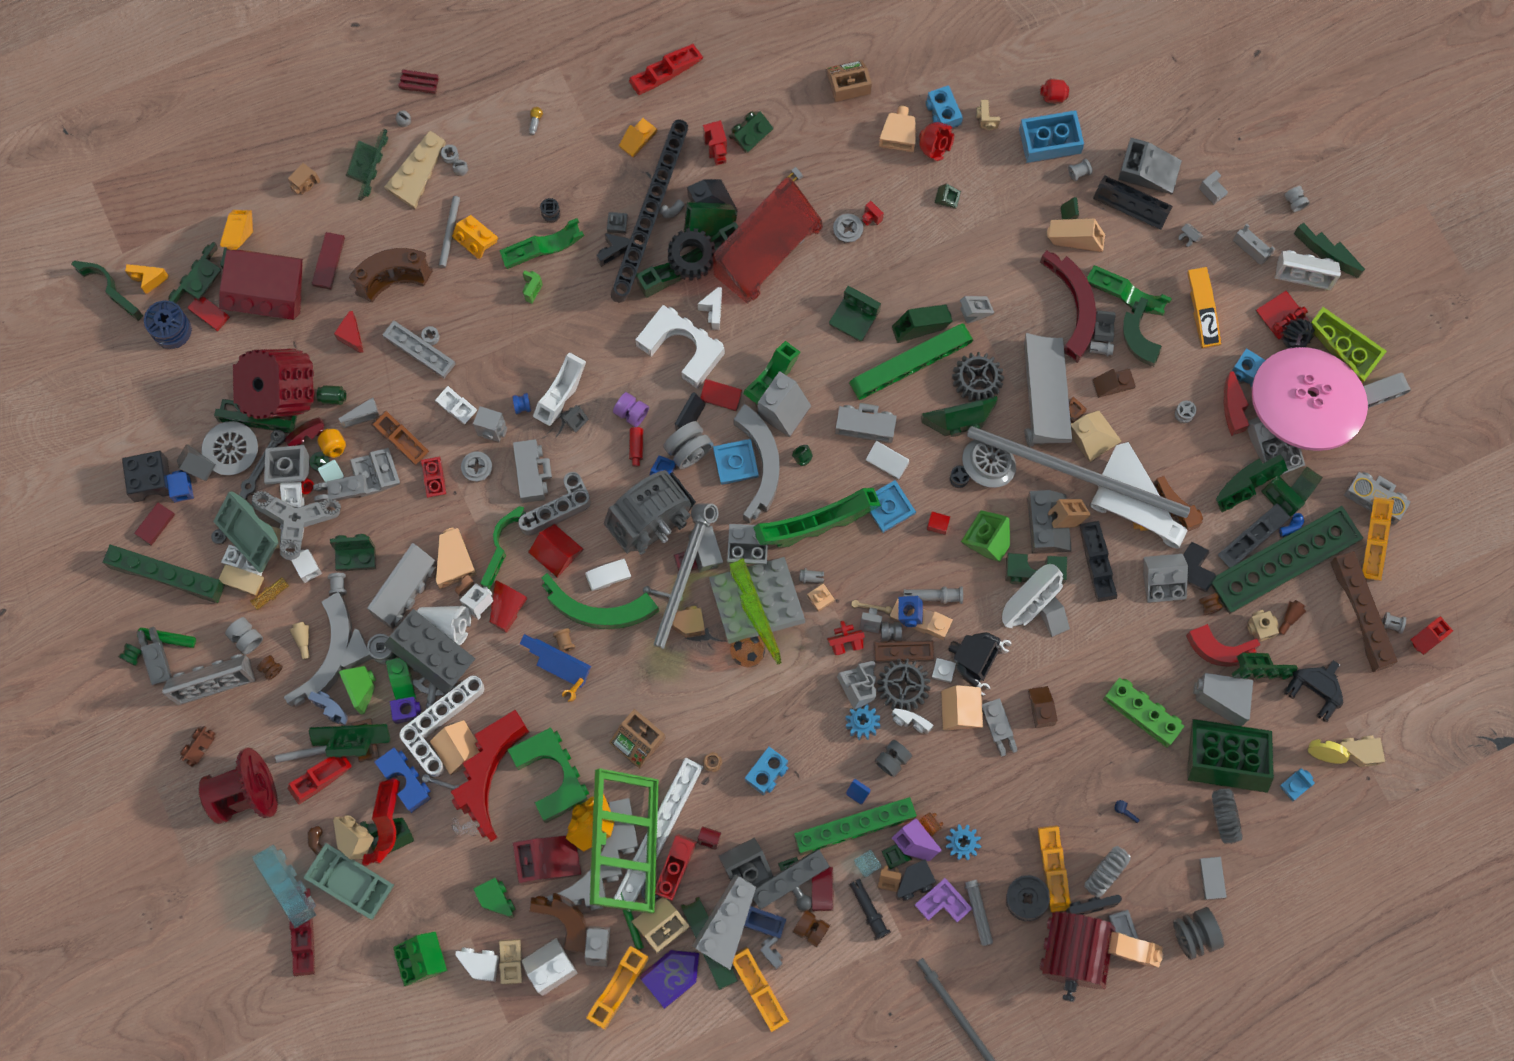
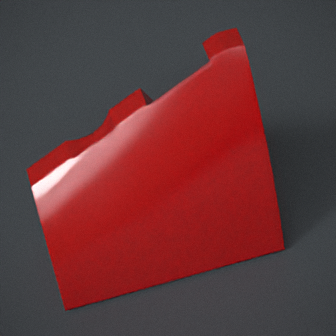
M496 580L489 622L507 633L527 597Z

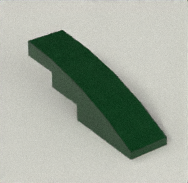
M1304 222L1295 230L1294 235L1307 248L1321 259L1328 258L1338 262L1341 271L1355 278H1359L1365 271V268L1341 242L1334 246L1322 232L1316 236Z

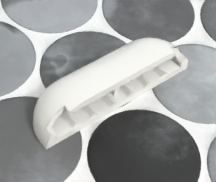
M1053 564L1042 566L1010 598L1002 613V621L1006 627L1013 628V626L1020 624L1027 625L1060 592L1063 587V574L1058 567Z

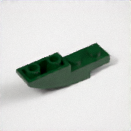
M1279 454L1264 463L1259 458L1239 471L1224 486L1216 498L1220 511L1223 513L1239 503L1250 499L1256 495V487L1288 471L1282 455Z

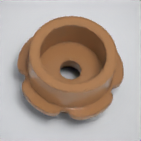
M711 752L703 758V766L707 771H718L723 762L722 758L715 752Z

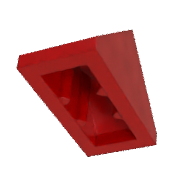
M349 311L334 335L341 343L362 353L364 351L356 317L353 311Z

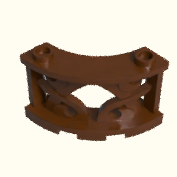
M393 248L375 253L362 261L350 274L349 279L356 288V295L373 303L382 291L394 283H414L425 286L433 269L427 264L425 252L409 248Z

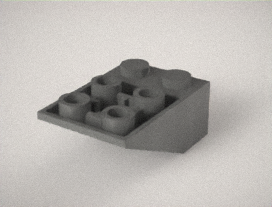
M1130 137L1118 180L1173 194L1182 160L1149 142Z

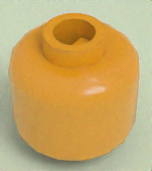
M325 429L317 439L318 445L325 456L335 458L342 455L345 450L346 442L341 432L337 429Z

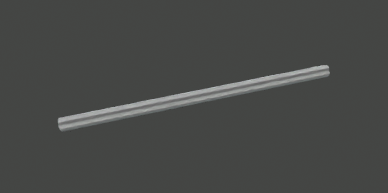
M973 426L968 430L967 436L969 438L1181 517L1187 518L1189 515L1190 507Z

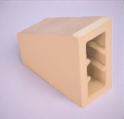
M1095 219L1051 220L1050 227L1047 229V236L1054 245L1103 252L1105 233Z
M458 528L446 529L443 531V534L439 535L436 582L440 589L460 582L466 575L470 577L477 575Z

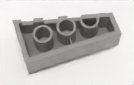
M734 875L692 946L726 968L731 969L756 887L741 877Z

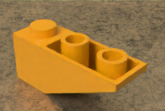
M232 210L228 214L220 247L236 250L253 233L252 210Z

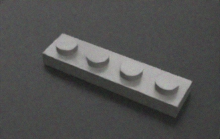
M393 321L382 334L383 338L442 378H445L456 364L455 361L396 321Z

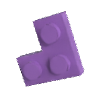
M946 878L914 905L927 921L942 908L946 910L956 923L972 910L971 906Z

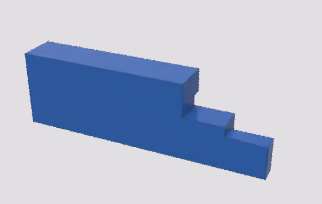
M525 634L523 635L520 644L530 649V653L539 657L536 666L574 685L579 678H582L584 681L579 686L580 688L585 684L591 669L590 665L537 638L533 639Z

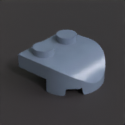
M311 691L308 699L316 707L324 709L323 714L330 721L337 724L341 723L345 726L348 720L347 714L329 697L330 695L322 691H318V693Z

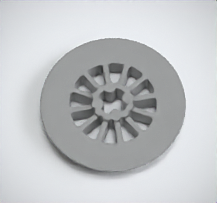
M231 421L216 425L207 433L202 443V455L216 464L212 471L222 475H234L246 470L255 460L258 451V442L254 432L248 426L239 422ZM227 435H229L228 441H226V439L224 438ZM221 438L224 441L223 444L218 442ZM232 445L235 450H231L229 453L226 448H230ZM237 455H240V456H242L243 458H242L241 460H239V459L237 458ZM233 457H235L237 463L233 464Z
M977 440L971 441L964 449L962 456L963 466L967 474L975 482L986 487L996 488L1008 484L1013 479L1016 472V461L1012 453Z

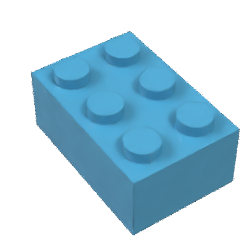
M1076 110L1021 119L1019 132L1026 163L1082 153L1084 141Z

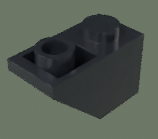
M926 859L906 868L896 895L897 900L903 899V901H907L915 897L913 893L921 890L924 893L933 889L932 885L936 881Z

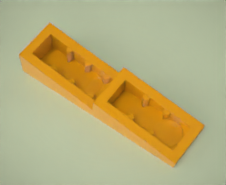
M744 947L737 951L732 964L772 1032L789 1022L749 949Z

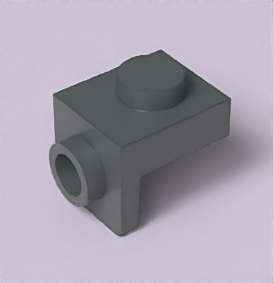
M1096 312L1094 340L1113 342L1115 312Z

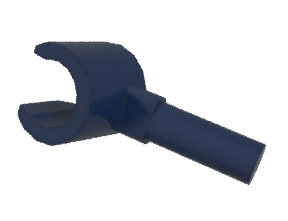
M1122 800L1116 801L1115 812L1128 816L1136 823L1140 821L1139 818L1126 810L1127 802Z

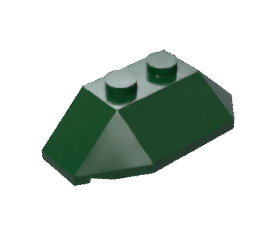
M994 396L922 413L921 422L944 436L951 435V437L961 435L962 432L968 431L971 426L978 429L983 428L994 410L998 398Z

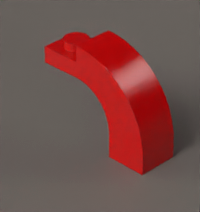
M1208 624L1191 630L1186 635L1193 650L1202 659L1217 666L1231 667L1240 665L1237 659L1239 654L1256 653V649L1260 646L1258 638L1235 647L1222 645L1214 638Z

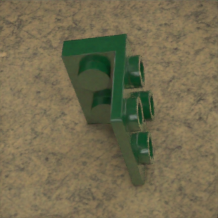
M848 285L844 291V298L829 321V325L862 342L880 312L881 303Z
M356 534L355 537L348 538L345 535H338L330 539V544L335 550L336 571L376 569V546L366 534Z

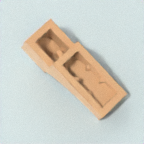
M897 599L889 616L890 619L900 622L899 599ZM915 609L909 610L907 616L912 615ZM923 609V624H917L916 627L910 628L923 634L928 633L944 641L953 619L937 612Z
M1112 932L1108 953L1145 966H1160L1163 958L1161 946L1121 933Z

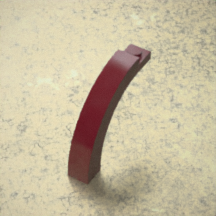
M1046 250L1041 257L1040 263L1055 273L1066 284L1075 302L1077 312L1076 327L1072 337L1064 347V353L1078 363L1090 343L1095 328L1096 304L1094 294L1086 276L1069 257L1066 256L1061 261L1057 254Z

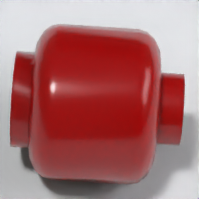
M1048 79L1041 86L1040 94L1047 103L1061 104L1069 96V86L1066 85L1064 80Z

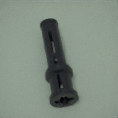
M857 879L855 883L854 881L850 883L849 886L867 917L866 924L871 927L875 935L874 940L877 941L889 935L891 930L885 926L882 920L883 915L880 912L877 913L861 879Z

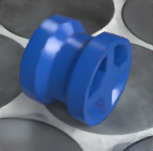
M524 393L519 397L517 395L512 396L516 414H520L522 411L531 412L528 393Z

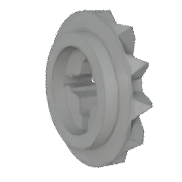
M843 214L834 222V235H836L838 240H842L845 243L855 242L862 235V221L853 214ZM852 225L851 230L853 232L848 231L844 234L845 228L843 226L849 227Z
M482 452L469 453L461 463L463 475L468 480L476 483L485 480L492 470L490 458ZM478 460L479 465L483 467L479 468L476 474L475 470L471 467L475 466Z

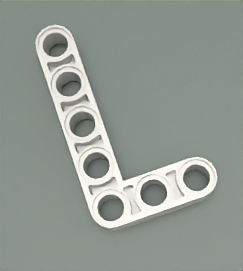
M470 676L400 731L401 740L431 777L441 776L445 768L425 738L483 694L484 684L477 676ZM472 683H479L477 690H470L469 687ZM456 695H463V700L460 703H454ZM441 707H447L446 714L438 715V710ZM426 719H430L431 725L427 728H423L422 722ZM408 732H415V737L412 740H406ZM426 747V754L419 756L417 753L419 748ZM432 763H439V768L436 771H430L429 767Z

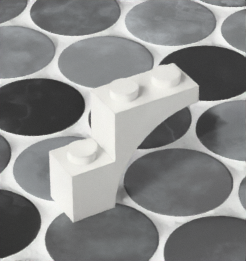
M572 353L566 355L556 379L538 402L534 418L550 426L560 417L565 401L576 392L586 361Z

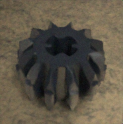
M1296 318L1291 320L1288 326L1285 325L1286 329L1282 332L1283 337L1281 340L1284 341L1286 347L1289 349L1306 348L1307 344H1311L1310 340L1314 338L1313 333L1315 329L1309 321Z

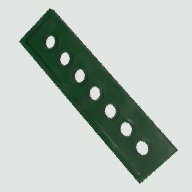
M1340 506L1218 574L1211 586L1230 615L1363 539V536L1344 507ZM1331 528H1338L1340 530V536H1333L1331 534ZM1321 537L1324 540V545H1316L1314 538ZM1298 546L1306 547L1307 554L1301 555L1298 552ZM1281 556H1289L1291 563L1284 564L1281 561ZM1265 565H1272L1275 570L1274 573H1267L1264 568ZM1255 574L1258 577V582H1250L1248 575ZM1232 583H1238L1241 586V592H1234L1231 588Z

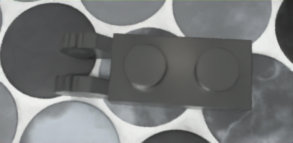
M151 627L149 628V634L153 641L152 644L148 645L146 635L142 630L137 632V636L142 646L140 648L151 685H155L172 678L162 641L159 639L156 628Z

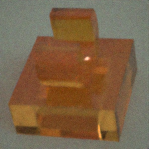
M929 812L919 822L929 835L933 837L942 829L943 822L938 823L934 818L937 814Z

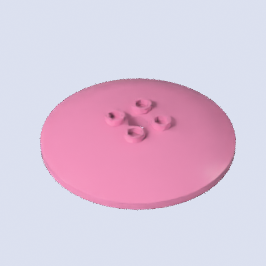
M1298 347L1277 352L1260 366L1252 383V402L1261 422L1277 438L1297 448L1323 451L1340 447L1357 435L1367 416V395L1356 373L1339 358L1321 350ZM1308 391L1315 392L1317 397L1310 396Z

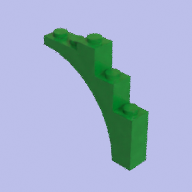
M862 488L837 502L812 512L781 521L759 523L753 528L760 545L777 544V547H790L805 537H818L835 526H847L880 507L881 504L874 488Z

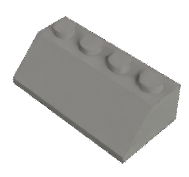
M412 543L367 607L372 616L391 629L399 626L403 621L405 611L407 609L410 610L414 605V598L425 589L428 578H432L437 571L436 561Z

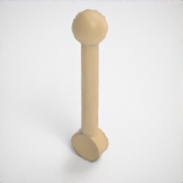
M857 600L852 601L853 608L863 607L870 609L871 607L885 611L887 614L892 612L890 606L880 607L859 603Z

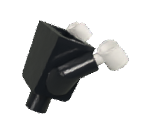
M983 632L972 636L966 635L962 643L952 641L949 646V652L955 654L956 668L966 682L973 687L981 688L985 686L990 690V686L986 683L981 684L980 680L984 681L999 651L1003 654L1009 652V650L1003 647V644L1011 646V642L1009 640L1002 642L1000 638L988 632Z

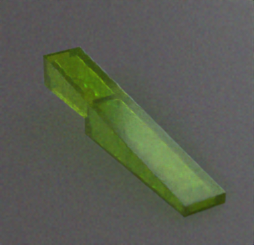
M744 558L729 564L731 576L742 592V595H740L741 607L776 664H781L779 648Z

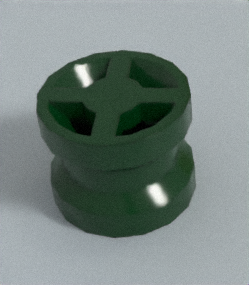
M126 643L124 646L125 650L119 654L118 658L136 666L138 657L142 656V651Z

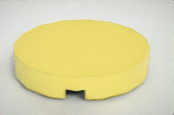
M1313 740L1309 743L1308 752L1319 760L1342 764L1346 763L1349 759L1350 753L1347 752L1344 746L1332 741L1320 743L1321 740Z

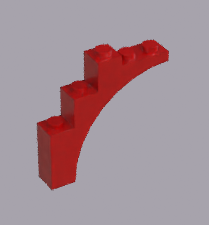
M516 709L474 734L477 739L475 745L479 753L463 762L466 768L463 773L468 781L451 791L454 797L451 801L457 810L461 809L464 814L468 813L473 822L477 820L480 825L477 827L479 833L483 838L487 836L490 842L498 838L491 824L489 814V791L492 778L508 749L529 733Z

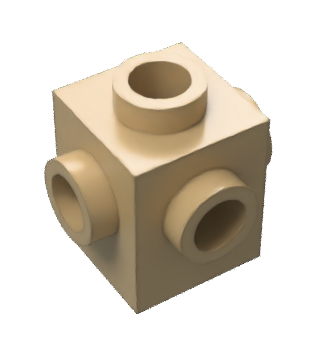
M1263 610L1257 611L1248 620V631L1255 639L1258 638L1259 642L1274 638L1279 634L1277 629L1278 621L1274 615L1272 616L1271 611L1265 613Z

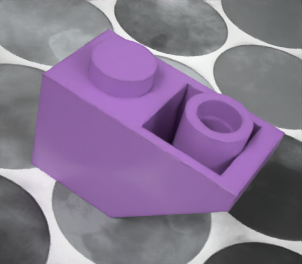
M917 818L892 837L904 854L922 860L930 861L942 851Z

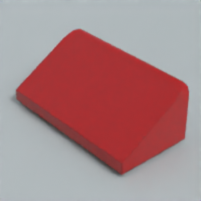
M705 379L700 398L706 403L737 411L742 390Z

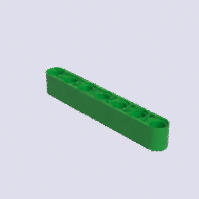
M959 324L856 376L849 384L858 400L864 399L965 348L974 340L965 324Z

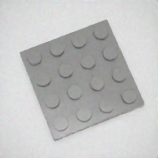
M785 557L767 561V565L756 564L709 577L728 644L805 623V617Z

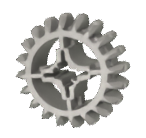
M1119 846L1113 847L1086 880L1084 887L1097 898L1101 897L1128 865L1131 856L1123 848L1121 849Z

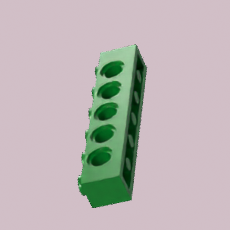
M911 797L794 833V839L801 856L811 853L818 848L819 850L912 821L916 819L917 815Z

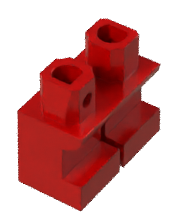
M721 120L703 125V140L705 146L709 145V159L714 158L715 165L726 163L727 139Z

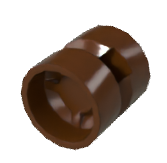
M806 910L792 932L801 938L806 937L807 942L817 948L831 925L822 919L816 920V915Z

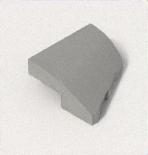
M874 661L858 664L856 669L839 672L837 675L853 709L870 703L876 697Z

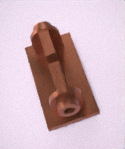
M202 726L201 729L198 727L192 735L193 741L191 744H186L180 752V755H182L180 760L188 759L186 763L191 767L195 764L197 765L204 755V752L199 750V747L202 746L208 749L215 739L216 733L210 729L208 732H205L207 728L205 726Z

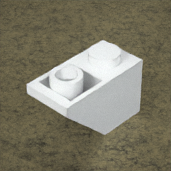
M462 948L461 951H456V957L473 979L496 982L499 957L494 955V951L482 950V954L474 953V949Z

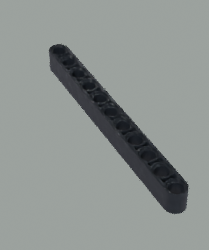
M675 120L667 135L611 290V298L617 303H622L627 299L688 131V124L684 120ZM658 176L663 177L665 180L659 179ZM652 192L658 193L659 196L653 195ZM646 208H650L654 212H649ZM640 224H645L648 228H643ZM634 240H639L642 244L639 245ZM629 256L634 257L636 261L630 260ZM622 273H628L630 277H625ZM616 289L623 290L624 294L618 293Z

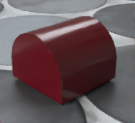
M702 826L697 843L717 849L722 832Z

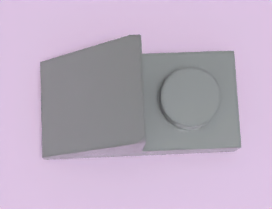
M964 296L960 299L962 304L960 309L967 324L995 313L987 296Z

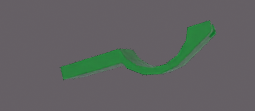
M578 218L568 221L562 230L552 235L532 236L499 250L505 267L509 269L540 255L554 254L573 245L584 236L583 231L580 232L578 223L580 222Z
M1095 265L1087 277L1090 286L1120 298L1131 308H1133L1136 301H1140L1141 297L1148 299V305L1144 313L1163 316L1166 304L1172 300V298L1163 294L1160 296L1146 294L1132 285L1128 279Z
M517 507L500 519L495 526L493 539L496 551L480 583L482 588L487 587L489 590L491 589L506 557L505 551L499 545V537L502 530L509 524L519 522L520 517L526 514L524 507Z

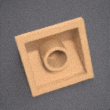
M956 685L941 690L943 730L983 728L980 687Z
M464 720L444 727L430 741L450 776L464 767L463 762L479 753L475 745L477 740Z

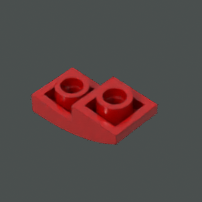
M441 457L421 460L427 498L447 494Z

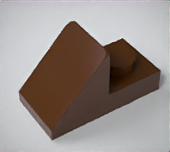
M1111 369L1092 380L1098 398L1136 387L1130 369L1118 372Z

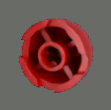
M933 122L927 125L919 135L920 149L924 155L936 161L944 159L942 155L946 150H951L955 134L951 132L953 127L941 122Z

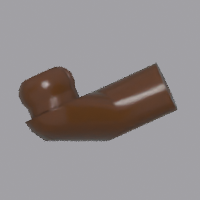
M319 826L310 828L307 841L308 846L317 856L323 848L319 843V836L322 835L323 830Z

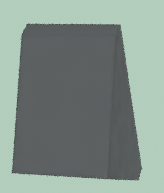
M188 444L185 445L177 459L179 469L204 481H207L216 465Z

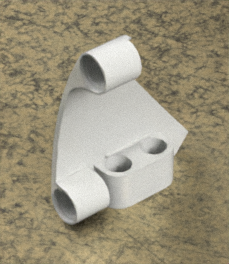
M1129 442L1116 445L1102 475L1160 496ZM1098 486V490L1090 505L1098 512L1106 513L1108 510L1153 531L1163 539L1166 545L1172 548L1179 549L1187 533L1185 527L1173 521L1168 511Z

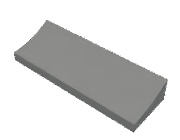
M1026 333L1024 349L1032 443H1071L1072 432L1063 338L1042 337Z

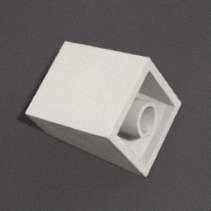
M557 938L521 960L528 977L537 992L542 996L578 974Z

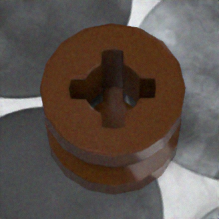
M1217 593L1199 599V603L1204 607V615H1210L1223 609L1222 604L1218 602L1219 597Z
M269 655L258 664L257 670L263 672L267 680H271L280 673L282 666L276 663L274 658Z

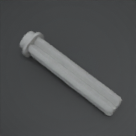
M977 880L965 882L966 887L964 888L968 891L981 945H990L993 943L979 890L980 883Z

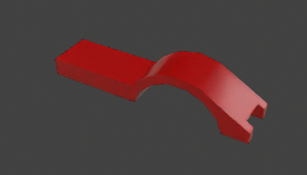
M395 778L379 783L372 820L378 830V843L374 852L364 854L363 866H368L371 863H381L393 849L396 842V828L392 817L400 782Z

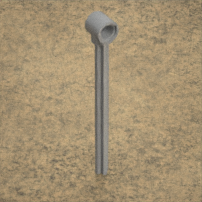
M697 503L692 507L691 517L695 526L654 641L655 647L661 649L665 647L705 528L709 527L718 518V508L714 504Z

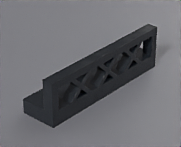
M1106 175L1102 178L1093 197L1094 200L1160 230L1163 228L1173 207Z

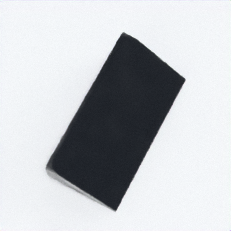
M694 392L689 397L675 422L676 431L690 422H697L705 407V402Z

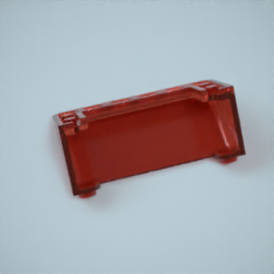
M786 177L718 248L713 256L714 276L747 304L751 300L754 301L761 293L759 291L760 285L808 234H818L823 227L822 219L791 178Z

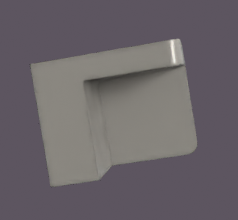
M1217 170L1203 180L1199 188L1214 205L1228 193L1219 183L1221 175Z

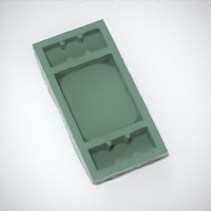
M232 491L228 492L213 522L254 568L261 573L264 571L279 543L272 526L262 521L255 514L253 506Z
M325 843L304 876V879L371 920L374 919L395 886L355 860L349 859L342 852Z

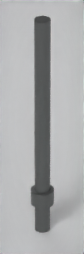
M923 958L916 963L925 974L924 978L935 988L986 1061H996L940 983L937 973L931 970Z

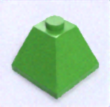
M980 510L961 542L982 556L1000 562L1010 547V519L1007 516Z
M365 666L340 671V676L354 708L361 715L365 714L376 688L373 683L376 681L373 671H368Z

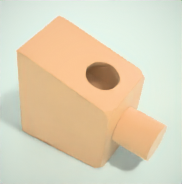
M899 106L897 114L889 113L880 136L879 147L914 152L916 142L915 117L908 115V107Z

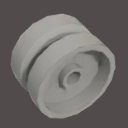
M696 421L682 426L663 445L669 456H675L674 462L679 469H685L695 464L713 447L712 440L708 435H702L703 429Z

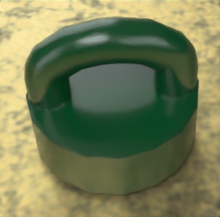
M800 445L793 451L792 457L800 466H806L812 460L813 454L808 445Z

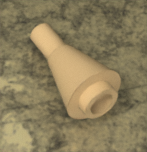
M304 622L293 624V628L289 630L297 646L300 648L302 660L310 658L307 646L309 625H305Z

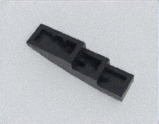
M1278 504L1274 505L1267 513L1224 548L1218 556L1229 568L1235 566L1291 517Z
M1099 521L1080 524L1083 547L1097 602L1117 599L1113 572L1108 559L1109 552Z

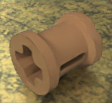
M562 629L553 633L559 650L564 653L575 649V645L572 644L569 635L570 629Z

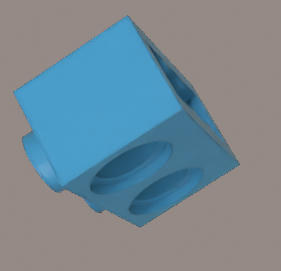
M949 85L928 92L925 103L928 111H931L933 114V122H941L953 128L960 126L963 116ZM936 100H942L943 103H937ZM943 116H949L950 119H944Z
M1246 348L1232 371H1234L1239 381H1245L1252 388L1254 377L1266 360ZM1242 364L1249 366L1250 370H1245Z
M768 747L745 777V782L762 795H765L766 792L771 793L777 785L775 780L778 776L783 777L789 769L787 767L788 760L771 747ZM771 760H777L780 766L772 769L768 763ZM763 775L768 781L766 784L760 785L756 781L757 777Z

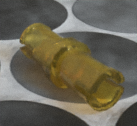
M280 577L271 586H266L264 591L253 600H250V602L255 606L256 610H259L270 600L274 601L279 593L289 587V584L283 577Z

